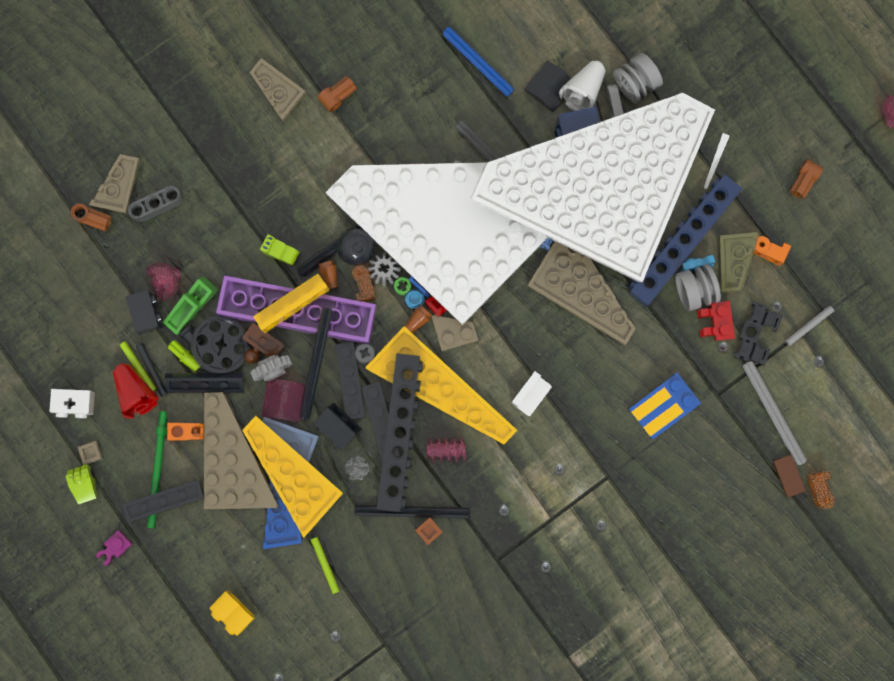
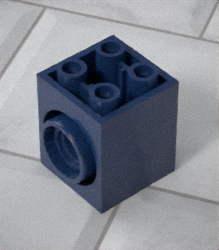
M596 107L558 114L554 129L555 138L599 123Z

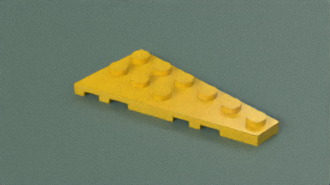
M255 416L242 431L269 475L303 538H305L341 497L343 492Z

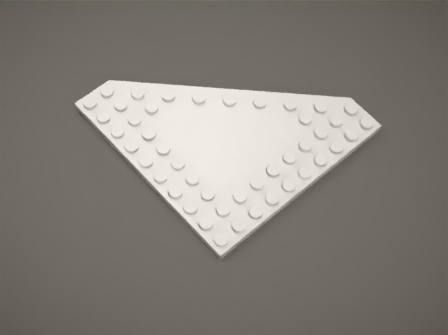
M680 93L490 161L485 164L470 199L638 282H643L715 109L684 93Z
M486 163L351 166L326 194L462 325L548 238L470 199Z

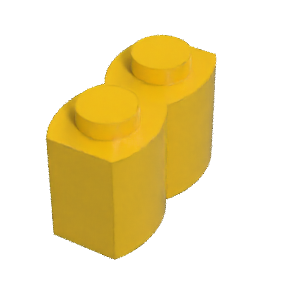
M229 590L225 591L209 608L212 611L210 613L211 616L218 622L220 620L226 625L224 627L225 630L231 635H240L256 618Z

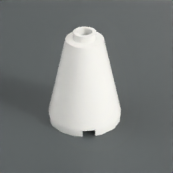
M599 61L589 62L561 88L559 92L561 100L564 98L567 101L565 104L574 111L594 107L606 72L604 65Z

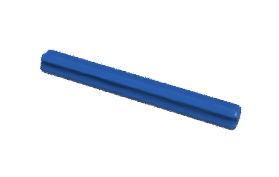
M447 27L444 30L443 36L505 96L512 94L514 88L451 27Z

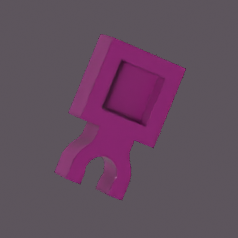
M118 530L104 543L107 548L98 552L96 556L100 558L103 554H106L107 560L103 564L108 566L114 555L119 558L133 543Z

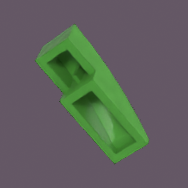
M205 277L199 278L189 292L182 296L163 323L178 335L199 314L219 289Z

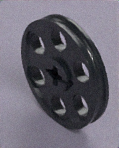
M214 316L206 319L198 325L191 338V352L195 361L200 367L211 373H229L239 368L245 361V352L250 348V344L242 339L246 330L238 321L227 316ZM213 321L219 324L217 332H213L209 328L210 323ZM230 326H235L238 329L237 336H231L228 333ZM203 335L206 338L207 342L204 346H200L197 343V336ZM222 338V344L225 345V347L221 348V350L219 351V347L216 345V343H218ZM236 344L243 346V354L238 355L235 353L234 346ZM207 353L212 356L211 364L203 362L202 357L204 354ZM223 358H228L231 361L230 368L222 367L221 361Z

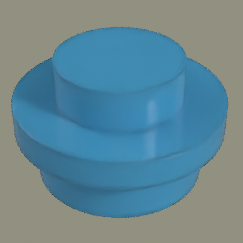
M411 290L406 294L405 302L412 309L419 308L424 303V295L418 290Z

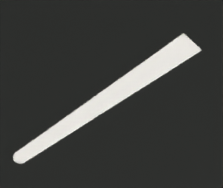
M722 134L704 185L705 189L709 186L729 139L727 134Z

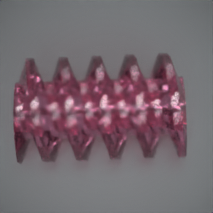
M431 438L428 439L427 462L429 457H431L433 462H436L437 457H439L440 462H443L445 457H447L448 462H451L452 457L455 458L456 462H459L460 456L466 462V443H464L462 438H459L458 443H456L455 438H452L450 443H448L447 438H444L443 443L440 442L439 438H436L435 443L432 442Z

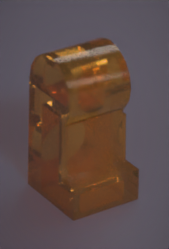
M362 265L356 266L352 271L353 279L358 284L360 293L355 294L356 300L361 302L376 300L368 269Z
M830 471L806 476L815 505L821 509L832 508L835 504V498L830 493L827 480L832 479Z

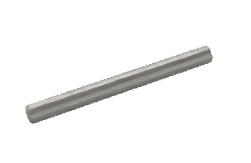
M753 361L743 364L747 376L790 454H792L796 465L804 464L807 459Z

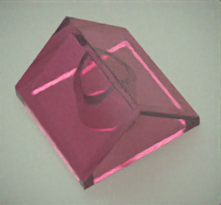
M267 380L262 417L300 423V411L306 385L287 380Z

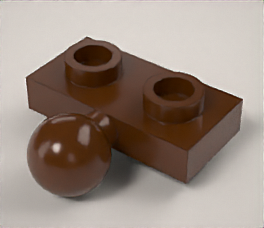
M254 322L242 336V339L254 346L253 349L247 350L244 354V359L249 364L258 362L260 351L268 357L277 356L285 345L270 333H264L259 325Z

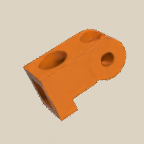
M760 236L758 237L754 254L781 266L791 246L784 243L780 247L771 243L768 238Z
M167 423V440H204V424Z

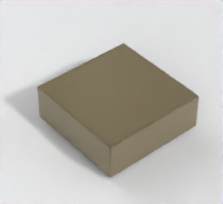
M98 441L78 446L83 465L103 459Z

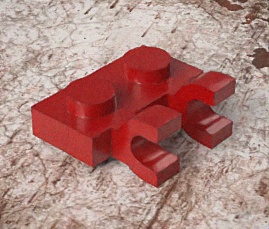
M730 301L711 303L709 305L710 308L697 311L698 319L711 317L712 327L699 330L700 337L714 336V341L735 339Z

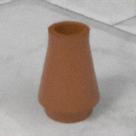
M333 260L318 264V271L328 289L338 287L336 264L334 265Z
M423 305L419 308L416 307L405 327L411 333H414L418 328L431 320L432 314Z

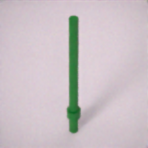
M163 411L159 412L158 427L156 426L155 431L157 440L150 495L159 492L165 435H167V412ZM156 514L148 516L147 528H155Z

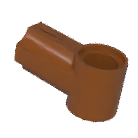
M346 76L333 87L324 89L317 98L329 112H333L357 88L352 80Z
M806 159L798 172L799 176L790 190L792 195L805 199L813 183L818 180L824 168Z
M76 204L71 209L72 217L80 224H86L104 232L107 231L111 224V216L88 208L83 204ZM80 210H85V216L82 218H78V212Z

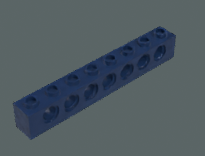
M724 175L721 179L719 177L716 178L711 184V187H713L711 192L708 193L706 191L699 199L702 203L698 208L694 206L687 214L690 218L686 222L682 220L676 228L677 234L675 236L670 235L664 243L666 245L664 250L661 251L659 249L653 256L655 261L651 266L649 265L644 280L649 279L653 282V287L647 288L644 285V280L643 282L634 280L629 286L631 291L628 294L645 308L652 302L743 189L728 176ZM715 193H720L723 197V200H717L715 198ZM708 207L711 210V215H706L703 212V208ZM691 222H697L700 229L692 228ZM685 236L688 239V244L681 243L679 237ZM669 250L676 253L675 259L668 256ZM656 265H662L665 272H657Z

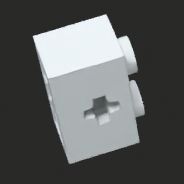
M51 389L50 413H55L56 417L68 418V414H75V418H87V415H93L95 392ZM76 402L75 406H69V403Z

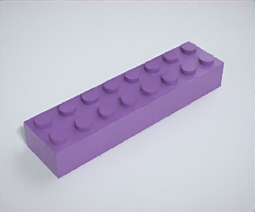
M224 276L216 313L219 316L257 323L253 316L294 289ZM323 294L275 326L317 335L321 311L323 308H330L333 312L327 337L370 345L377 307L376 304Z

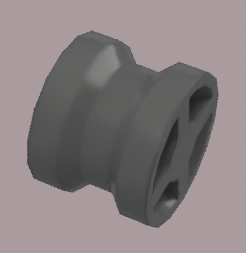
M361 344L357 347L355 355L360 363L369 364L375 358V351L369 344Z

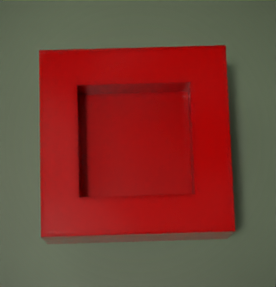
M433 296L425 301L426 306L437 317L447 311Z

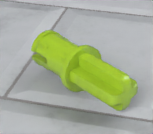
M173 340L168 345V349L180 359V362L186 364L194 373L201 368L195 361L191 351H187L176 340Z

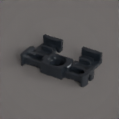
M753 302L751 305L754 306L750 319L745 321L739 337L741 343L737 354L734 353L733 357L744 362H749V358H751V361L764 366L771 349L767 347L762 349L758 344H753L757 343L762 326H769L776 333L783 315L772 311L766 312L769 310L768 306H761L759 303ZM748 327L755 328L756 335L754 337L746 335L745 330Z

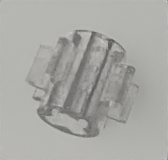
M352 456L351 460L346 462L345 471L347 474H350L349 479L363 480V477L368 474L369 465L364 462V457Z

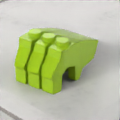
M87 464L68 470L66 475L69 489L78 504L97 498L96 480L91 475L90 465Z

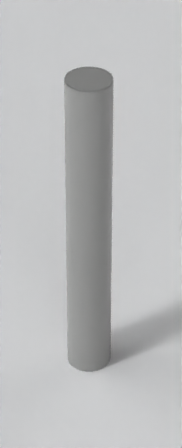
M831 306L825 308L785 340L786 344L791 346L833 313L834 309Z

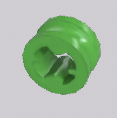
M405 277L398 278L394 283L395 292L399 295H406L411 290L410 281ZM400 282L408 284L405 291H402V289L401 291L398 290Z

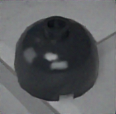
M362 228L346 229L340 234L336 243L339 257L349 265L359 266L365 264L374 254L375 245L373 238Z

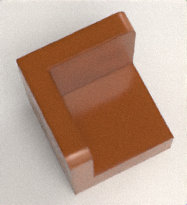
M431 518L427 519L415 530L427 545L443 533Z

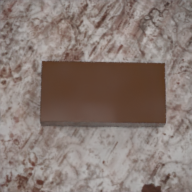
M792 454L772 461L786 498L806 491Z

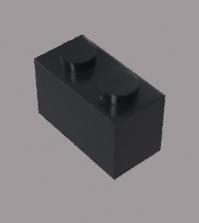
M145 290L126 296L134 329L138 335L162 329L161 323H163V319L155 306L158 305L155 294Z
M335 403L327 407L313 423L317 426L320 433L325 434L332 444L341 450L348 446L362 430Z

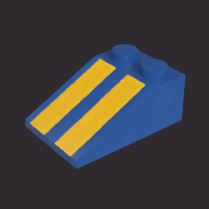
M675 373L629 408V411L653 440L699 406L701 402L680 375Z

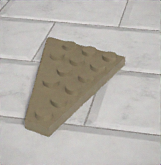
M555 241L527 287L625 346L636 328L617 302L616 297L594 266L591 258Z
M223 392L204 393V509L279 508V503L271 491L272 488L267 483L266 476L253 454V449L249 445L242 431L243 429L235 417V412L230 406L226 394Z

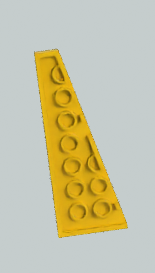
M405 326L366 366L367 370L393 384L396 353L420 356V361H423L422 373L418 372L417 380H421L420 392L415 394L416 397L503 445L517 431ZM405 370L402 377L405 380H410L414 374L411 370ZM403 389V390H405V391H407V392H409V393L411 394V391H410V390H408V389Z

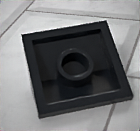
M547 61L524 90L551 112H554L564 100V98L561 100L559 92L571 77L562 68Z

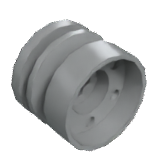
M639 53L630 59V66L623 64L621 68H617L613 72L619 89L633 104L638 103L641 98L644 99L647 96V91L652 93L663 85V79L658 68L644 53Z
M709 264L703 265L702 268L696 267L694 269V276L690 270L679 272L675 275L677 291L682 305L687 312L701 308V299L706 306L711 305V302L714 304L720 302L719 283Z

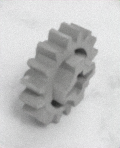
M273 355L258 362V367L250 373L254 381L262 379L271 381L285 374V369L290 367L292 362L288 355L280 358L278 355Z

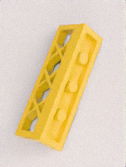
M316 274L253 317L260 329L266 333L328 292L329 289L319 274Z

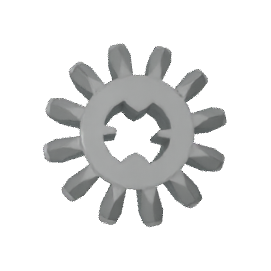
M383 253V259L376 255L377 262L370 261V264L374 267H369L368 271L373 272L370 278H376V284H379L382 280V285L386 286V280L393 284L392 277L395 279L399 278L395 272H400L401 269L396 267L398 263L393 261L391 256L386 259V253ZM382 266H384L385 268H390L387 269V273H384L383 271L379 272L381 271Z

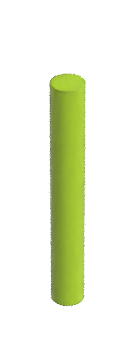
M127 342L121 343L119 346L135 371L155 391L156 387Z
M318 537L311 539L332 594H335L340 590Z

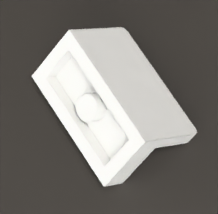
M535 371L511 404L527 416H531L552 386Z

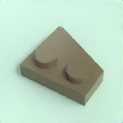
M436 315L431 316L442 352L478 342L473 322L466 321L462 325L457 319L437 317Z

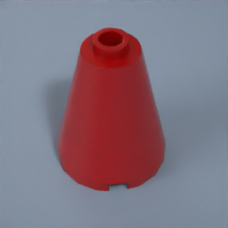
M122 363L115 367L113 378L123 417L132 419L135 418L134 414L140 413L142 416L157 406L156 400H159L158 396L129 364Z

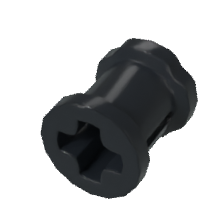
M192 325L185 328L179 334V337L189 344L190 350L191 338L194 333ZM197 336L196 341L199 345H201L205 340L203 337L200 338L199 336Z

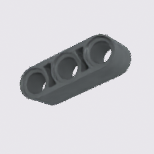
M175 186L166 187L131 203L128 207V214L135 221L144 222L181 205L183 195ZM172 193H177L175 200H169V196ZM154 201H160V205L157 208H152ZM138 208H142L141 215L135 216V211Z

